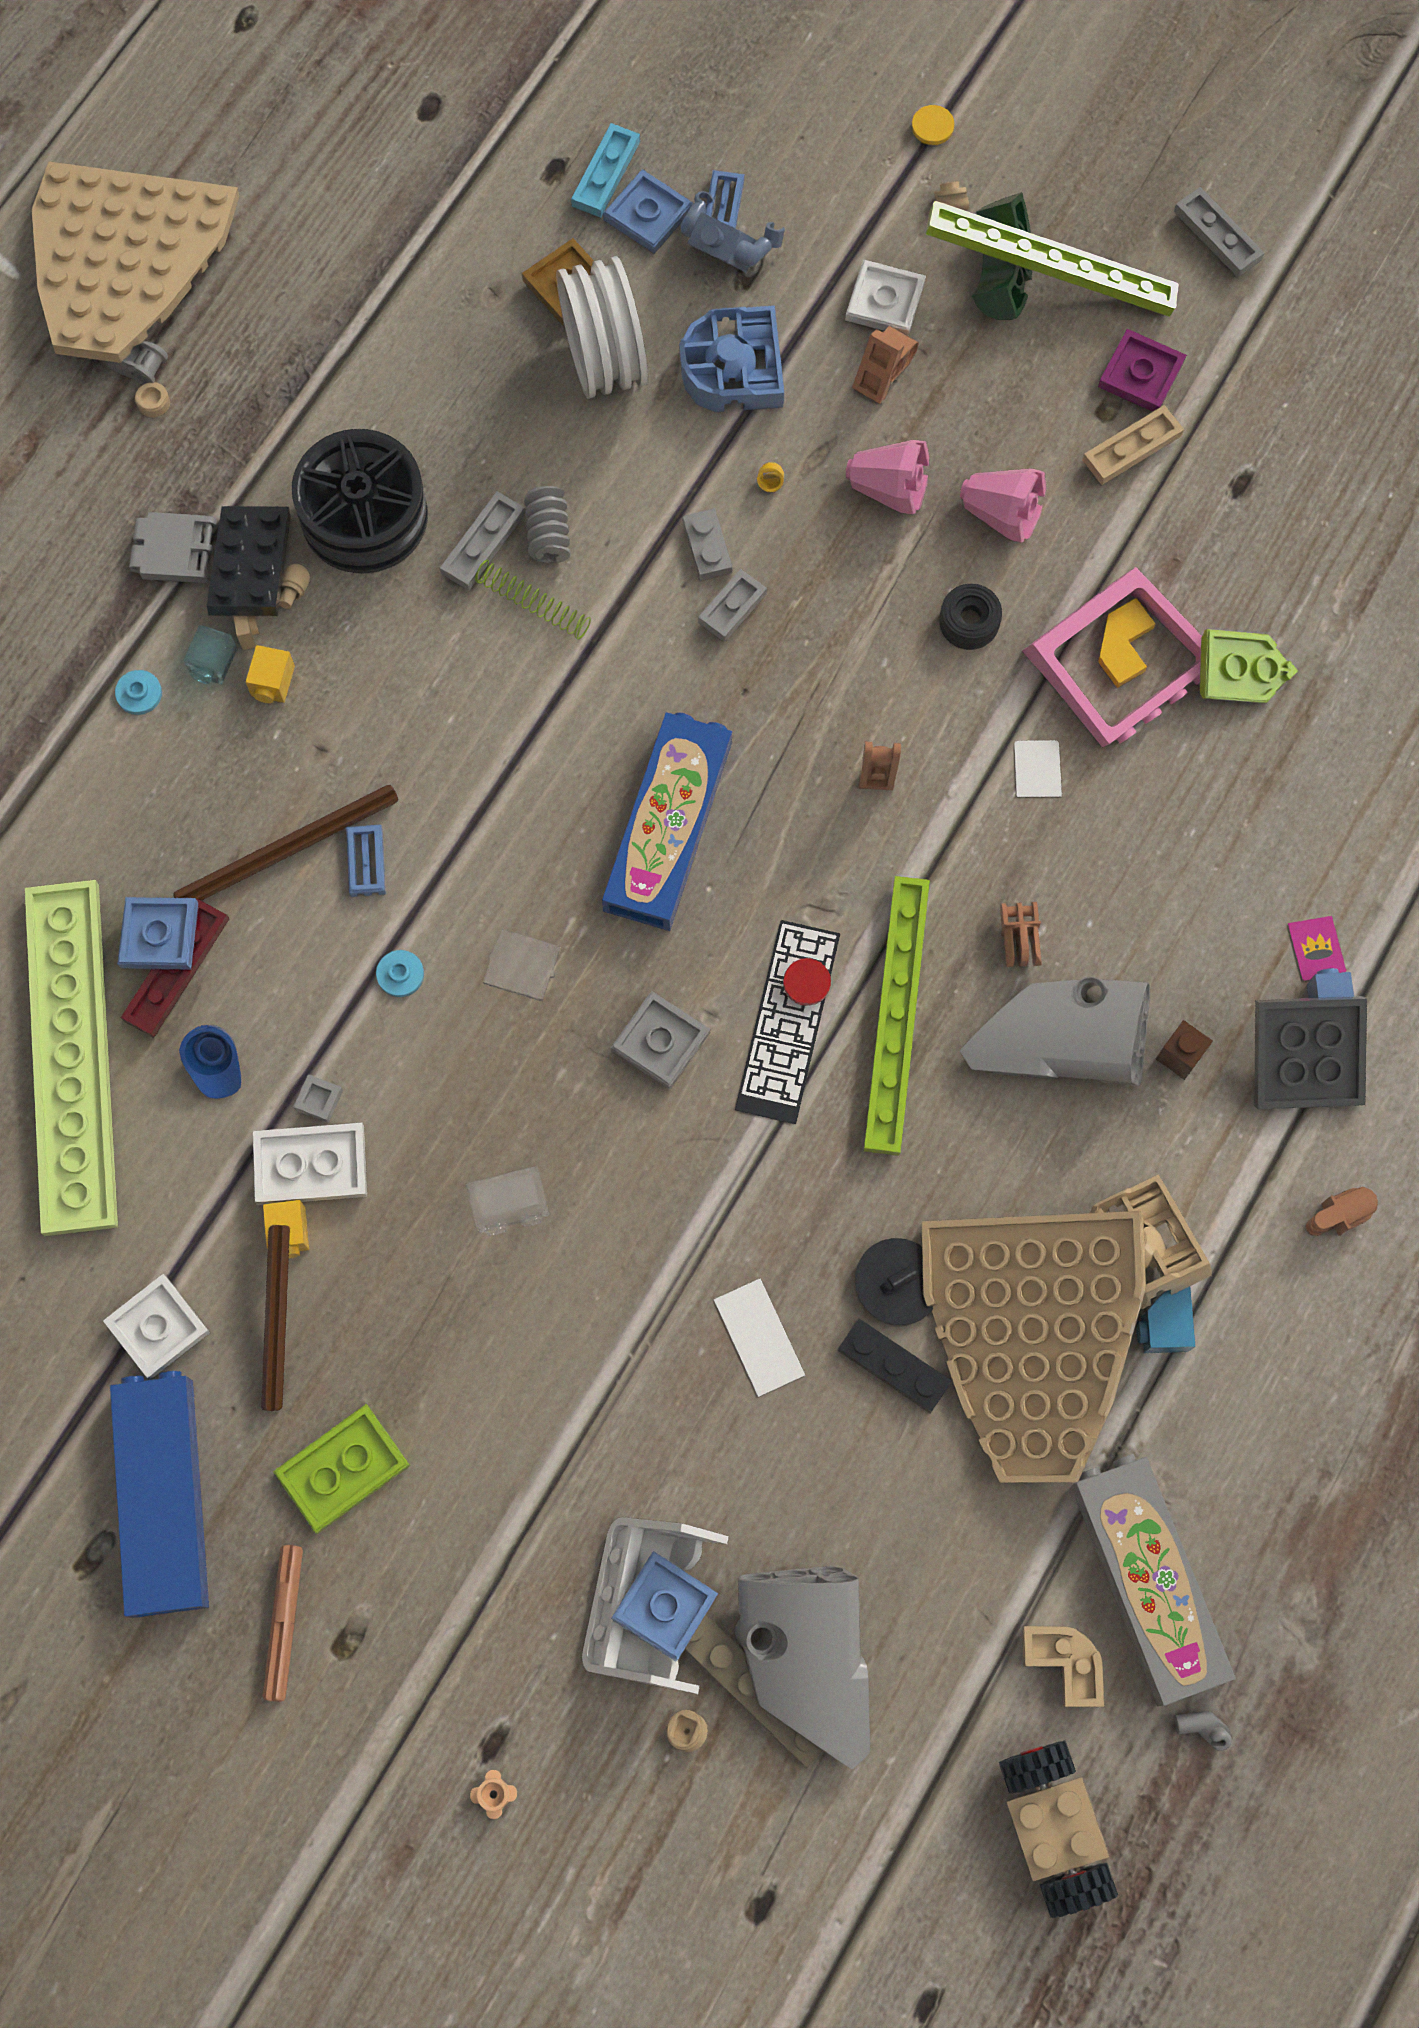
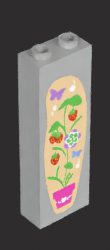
M1134 1454L1113 1461L1115 1468L1101 1473L1099 1467H1095L1082 1472L1080 1481L1071 1485V1488L1157 1707L1166 1706L1235 1680L1236 1677L1147 1457L1136 1460Z

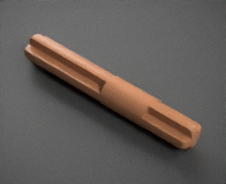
M283 1545L280 1548L263 1688V1699L267 1701L281 1702L286 1698L303 1554L302 1547L295 1545Z

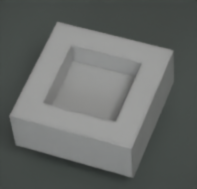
M308 1074L293 1107L298 1112L329 1123L343 1089L340 1086Z

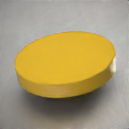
M938 105L924 106L913 116L912 132L924 144L939 145L948 141L952 136L955 125L954 118L944 107Z

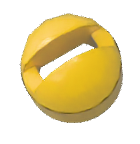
M775 462L763 464L757 475L759 487L766 492H775L782 487L784 482L782 467Z

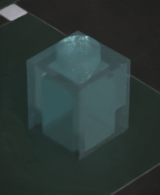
M199 625L184 658V662L193 679L204 684L214 682L222 685L237 652V647L231 634Z

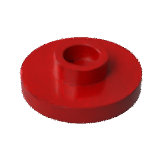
M804 958L793 962L787 968L784 974L783 986L787 996L792 1001L800 1005L810 1006L821 1002L828 995L831 977L828 969L821 962Z

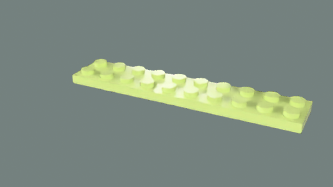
M96 880L25 888L41 1234L52 1236L118 1228L99 884Z

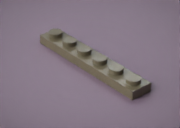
M705 1615L685 1650L786 1749L808 1768L823 1750L758 1705L745 1652Z

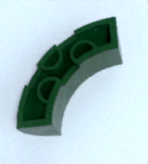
M1022 192L990 203L976 211L978 216L1031 233ZM983 254L980 282L972 295L977 308L986 316L996 320L1016 319L1021 314L1028 299V295L1026 292L1024 293L1025 282L1032 280V270Z

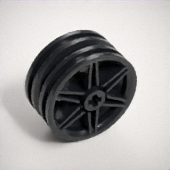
M348 429L335 432L310 447L302 456L295 469L292 479V499L304 537L311 550L328 565L345 572L359 574L383 571L406 559L422 540L427 527L428 507L420 470L411 452L395 438L370 429ZM384 520L389 521L387 524L380 526ZM344 527H347L348 529L353 530L354 532L346 533L343 531Z

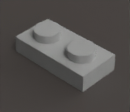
M715 508L682 516L683 526L699 580L702 581L731 574L732 564Z
M740 569L699 615L698 623L725 642L766 596L767 588Z

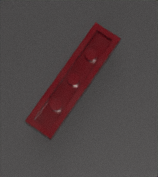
M196 899L198 901V912L191 970L151 969L120 1017L125 1023L153 1038L229 921L227 914L199 899Z

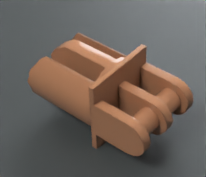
M1019 902L1016 903V906L1009 907L1006 906V903H1001V936H1004L1006 966L1014 967L1013 938L1016 939L1019 966H1027L1029 962L1028 936H1030L1033 966H1041L1039 940L1041 921H1039L1037 902H1031L1030 906H1022V903ZM1023 916H1031L1032 921H1024ZM1008 917H1016V922H1008Z
M1365 1187L1351 1188L1335 1196L1332 1195L1321 1204L1324 1210L1308 1220L1306 1230L1312 1236H1319L1335 1228L1338 1236H1341L1346 1231L1365 1223L1377 1210V1196L1371 1189Z

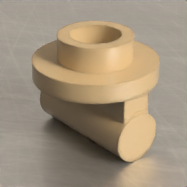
M959 181L941 183L940 190L934 191L935 201L963 211L969 210L966 187H960Z

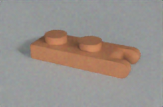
M865 741L859 774V789H894L901 755V743H894L892 748H888L885 746L873 747L872 742Z

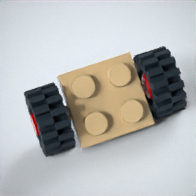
M1066 1741L1032 1748L1021 1752L1019 1755L1000 1761L999 1765L1009 1794L1034 1787L1037 1790L1007 1800L1032 1880L1036 1881L1061 1872L1065 1873L1040 1884L1050 1918L1063 1917L1068 1914L1071 1915L1079 1911H1085L1118 1897L1108 1863H1099L1083 1869L1080 1868V1866L1109 1857L1083 1777L1081 1776L1054 1786L1051 1785V1781L1059 1780L1076 1772Z

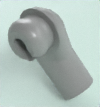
M1202 1711L1174 1716L1178 1735L1198 1732L1218 1751H1223L1230 1747L1232 1742L1230 1729L1212 1712Z

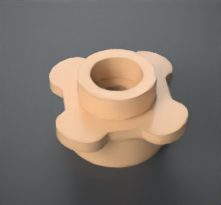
M490 1770L485 1775V1781L479 1787L471 1790L470 1798L474 1804H480L486 1810V1814L490 1819H497L501 1817L502 1809L506 1804L517 1798V1789L513 1785H507L501 1779L499 1771ZM495 1790L497 1792L496 1798L490 1797L491 1791Z

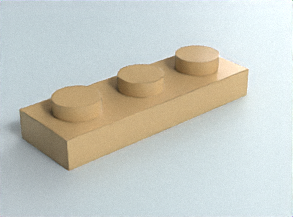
M1163 405L1084 453L1082 461L1100 484L1103 485L1180 438L1184 428L1168 408Z

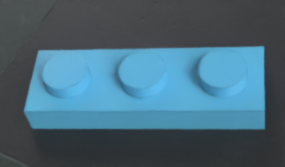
M610 123L571 198L572 207L600 218L602 217L640 143L639 133Z

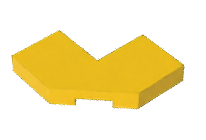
M1137 598L1109 613L1106 619L1098 663L1117 688L1141 675L1147 669L1146 664L1130 643L1153 630L1155 622Z

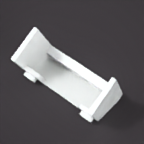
M623 1517L616 1519L611 1524L607 1533L582 1653L585 1669L589 1672L698 1694V1685L675 1680L679 1669L678 1660L675 1662L613 1621L611 1617L653 1551L683 1571L692 1569L699 1561L702 1553V1542L727 1544L729 1536L682 1523Z

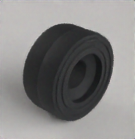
M963 584L954 588L944 598L941 606L939 625L942 634L952 645L961 649L974 650L986 646L998 633L1002 620L1001 603L993 591L979 584ZM965 610H974L979 614L980 620L977 623L969 624L962 619L961 614Z

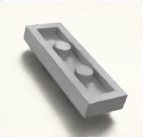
M1201 187L1176 203L1174 212L1237 278L1262 261L1265 253Z
M496 491L440 567L441 574L465 589L470 590L475 583V575L479 566L485 560H489V563L524 517L525 507ZM487 561L481 566L478 578L487 567Z

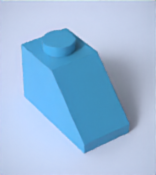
M1190 1287L1173 1295L1170 1294L1169 1290L1163 1292L1141 1316V1321H1137V1341L1139 1344L1143 1343L1144 1353L1189 1352L1196 1347Z

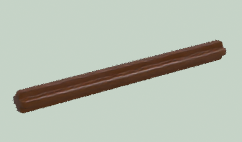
M386 785L175 891L173 896L174 898H196L202 901L397 803L398 796L391 785Z

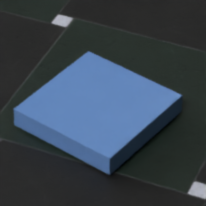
M642 169L604 211L603 220L655 254L682 223L693 202Z
M125 897L118 966L128 969L191 970L198 912V901L196 898Z
M653 1551L611 1619L676 1662L718 1593Z

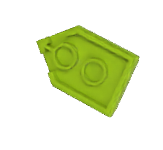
M1206 629L1201 637L1200 694L1203 699L1267 703L1276 694L1275 692L1286 681L1290 680L1298 670L1291 661H1287L1269 634Z

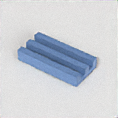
M713 170L709 194L713 197V201L710 203L707 200L706 215L712 217L719 179L724 180L717 220L736 229L745 174ZM731 181L736 182L731 216L730 221L726 222L724 220Z
M382 826L346 827L350 896L358 897V894L371 896L372 893L386 894ZM369 834H374L377 884H371ZM355 835H361L363 885H357Z

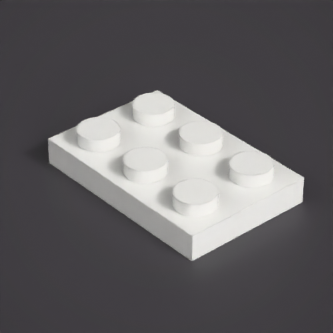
M363 1123L253 1131L255 1203L257 1205L294 1200L307 1202L367 1197Z

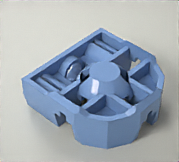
M775 305L712 309L703 317L690 324L679 344V355L685 390L697 405L714 412H724L725 404H731L732 400L743 403L744 410L783 407L784 384ZM724 317H729V321L735 320L736 335L727 334L718 337L717 321H722ZM765 349L766 369H756L754 350ZM717 359L725 363L724 370L714 365ZM729 378H735V382L741 381V388L724 389L723 382H729Z

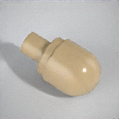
M291 564L283 572L279 605L285 609H290L293 601L300 599L304 595L310 582L309 571L303 565Z

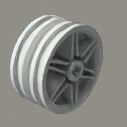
M617 256L610 257L607 266H604L601 260L593 261L590 275H588L582 265L573 266L572 274L569 275L566 269L557 270V289L565 331L575 369L586 398H594L598 389L601 390L603 395L611 394L613 380L616 381L622 390L630 389L631 381H635L638 386L646 385L648 382V371L641 327L628 278L620 259Z

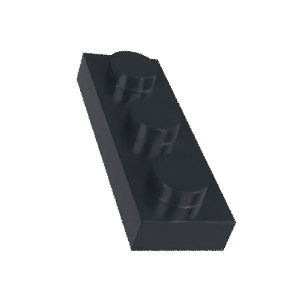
M858 1318L838 1348L840 1353L930 1414L952 1382V1380L860 1318Z

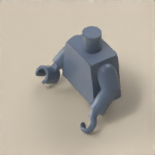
M705 191L698 192L695 195V203L692 204L681 223L682 234L689 238L687 244L745 273L749 267L756 265L771 248L781 247L785 232L784 227L780 230H775L774 222H769L766 224L764 237L755 240L740 230L706 215V204L700 198H706L711 203L713 197Z

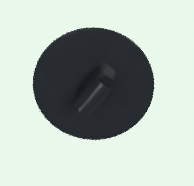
M891 1238L872 1245L863 1254L855 1272V1287L862 1305L872 1316L891 1325H909L922 1320L930 1314L933 1306H927L923 1295V1252L921 1245L907 1239Z

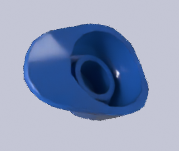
M201 1025L191 1030L182 1040L179 1053L186 1071L198 1089L205 1096L213 1099L225 1098L238 1092L241 1088V1072L237 1048L232 1037L224 1029L215 1025Z

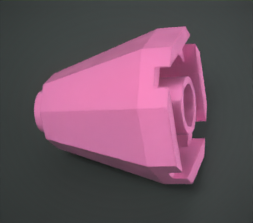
M910 440L857 452L853 459L848 460L846 478L850 480L853 489L900 513L915 514L916 510L921 508L928 481V475H923V466H929V453L926 441Z
M1035 469L975 473L971 475L969 480L966 479L963 482L960 498L963 499L966 510L1006 538L1022 543L1024 539L1031 537L1041 515L1042 506L1037 503L1038 496H1045V472Z

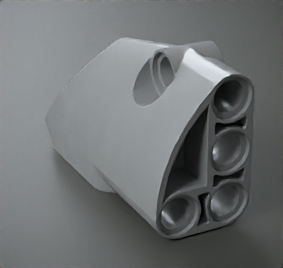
M1092 976L1080 980L1032 983L1001 1008L960 1049V1052L970 1068L977 1071L1046 1079H1058V1077L1094 1079L1107 1084L1140 1086L1145 1055L1150 985L1148 982L1105 980ZM1099 986L1102 993L1100 999L1095 1003H1087L1086 993L1089 988Z
M835 1566L751 1573L739 1576L738 1602L740 1619L735 1625L734 1634L737 1642L744 1648L758 1705L853 1770L870 1753L869 1685L867 1666L864 1658L861 1656L859 1578L846 1569ZM762 1627L761 1638L757 1642L751 1643L752 1633Z

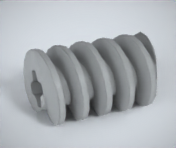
M536 487L530 490L524 499L526 506L525 516L527 518L526 529L528 531L527 541L529 543L528 554L534 560L543 563H560L568 560L571 556V551L566 548L570 544V539L568 536H565L569 533V527L565 524L568 521V514L564 512L567 509V502L562 499L564 490L557 487Z

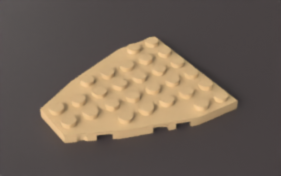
M48 162L32 207L37 289L55 354L121 363L131 353L134 346L140 345L148 337L147 330L156 321L163 323L192 288L190 281L197 272L203 273L208 267L207 259L214 251L220 252L225 246L239 200L238 187Z
M1129 1211L922 1221L923 1295L927 1306H933L932 1313L937 1325L935 1330L938 1339L942 1340L949 1360L946 1362L961 1406L967 1418L973 1422L981 1438L979 1442L984 1452L990 1456L992 1468L999 1482H1078L1113 1405L1146 1290L1143 1212Z

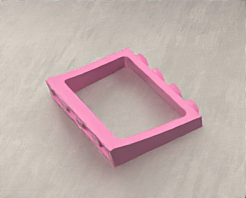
M1136 567L1114 581L1022 650L1025 656L1060 694L1101 747L1109 745L1114 740H1117L1119 744L1124 742L1137 732L1133 727L1141 720L1145 724L1162 713L1159 708L1161 704L1167 700L1170 704L1175 703L1188 693L1184 688L1192 681L1196 685L1200 683L1202 636ZM1131 595L1137 598L1148 611L1194 654L1196 662L1111 727L1105 723L1055 657L1054 651L1124 597Z

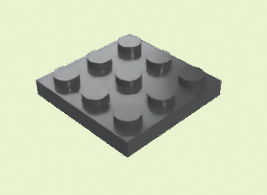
M1355 996L1255 1000L1254 1106L1257 1109L1365 1105L1367 998Z

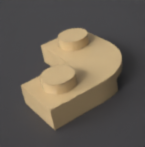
M1022 1627L1023 1667H1062L1063 1707H1104L1102 1659L1100 1652L1097 1651L1089 1638L1071 1627Z

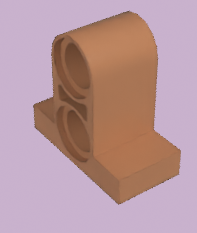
M891 326L884 332L876 329L869 337L852 388L880 404L886 398L890 384L907 368L914 358L919 342Z

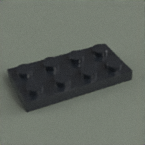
M221 507L206 606L209 616H278L291 517L289 507Z

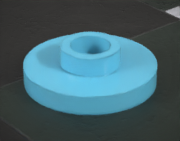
M134 670L126 673L119 679L115 688V697L124 711L134 715L146 714L155 709L162 698V687L152 673L144 670Z
M396 950L386 954L380 960L376 969V977L384 992L394 997H406L420 988L424 979V969L420 959L415 954L405 950Z

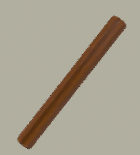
M271 1225L268 1229L261 1408L265 1411H279L283 1407L290 1228L287 1225Z

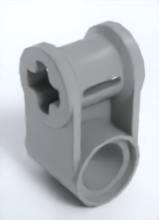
M143 341L140 345L134 346L131 353L121 363L105 362L112 371L132 378L140 384L155 382L154 376L160 365L166 363L168 355L158 345L149 341Z

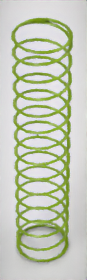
M485 560L479 566L475 575V582L479 584L484 582V586L486 588L491 587L493 592L499 590L500 596L506 595L507 600L514 599V603L516 605L521 603L523 609L529 607L530 613L537 611V617L544 616L546 622L552 620V625L556 626L559 624L560 630L567 628V633H574L575 638L578 640L588 630L591 618L587 617L584 620L585 614H583L578 620L575 630L571 633L568 632L569 625L576 617L577 610L572 613L568 625L563 629L561 628V622L570 609L569 605L563 611L560 621L557 624H553V618L560 610L562 601L557 604L552 618L546 620V613L551 608L555 600L554 597L547 604L545 613L539 616L538 609L544 603L547 593L543 594L537 609L532 612L530 607L539 594V588L534 592L530 604L527 607H523V601L530 593L532 584L526 588L522 601L516 603L515 598L523 588L524 580L519 583L514 597L509 599L508 592L513 588L517 576L512 578L507 592L502 595L500 589L506 583L509 572H506L503 576L499 588L493 590V584L502 572L501 567L496 571L492 584L486 586L485 580L492 573L494 563L489 566V560ZM487 561V568L483 576L478 580L479 570ZM493 565V567H492L490 573H489L488 576H487V573H488L489 569H490L491 566ZM587 619H589V623L586 630L581 636H579V632L583 624Z

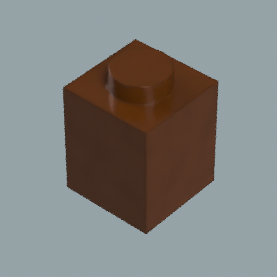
M1183 1020L1155 1059L1185 1080L1213 1040Z

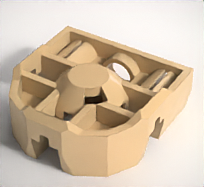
M1159 1174L1112 1195L1092 1207L1090 1213H1106L1110 1211L1109 1207L1113 1205L1116 1207L1122 1205L1125 1212H1143L1145 1269L1150 1267L1152 1270L1156 1267L1161 1277L1146 1284L1140 1309L1150 1306V1299L1157 1296L1156 1293L1160 1290H1163V1292L1169 1290L1170 1294L1173 1295L1212 1276L1210 1262ZM1164 1223H1167L1177 1243L1167 1249L1163 1237L1155 1229Z

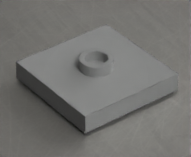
M651 991L613 1043L611 1051L668 1089H671L706 1040L711 1029Z

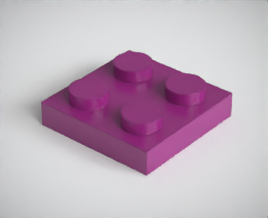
M1126 329L1099 381L1098 388L1154 412L1162 407L1187 355Z

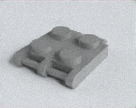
M148 512V518H136L133 541L137 545H133L129 564L131 572L140 573L142 579L207 583L209 581V573L206 572L208 556L212 555L213 546L210 545L212 528L216 527L217 519L213 516L156 512ZM200 555H202V556H201V563H200V567H199V559H200Z

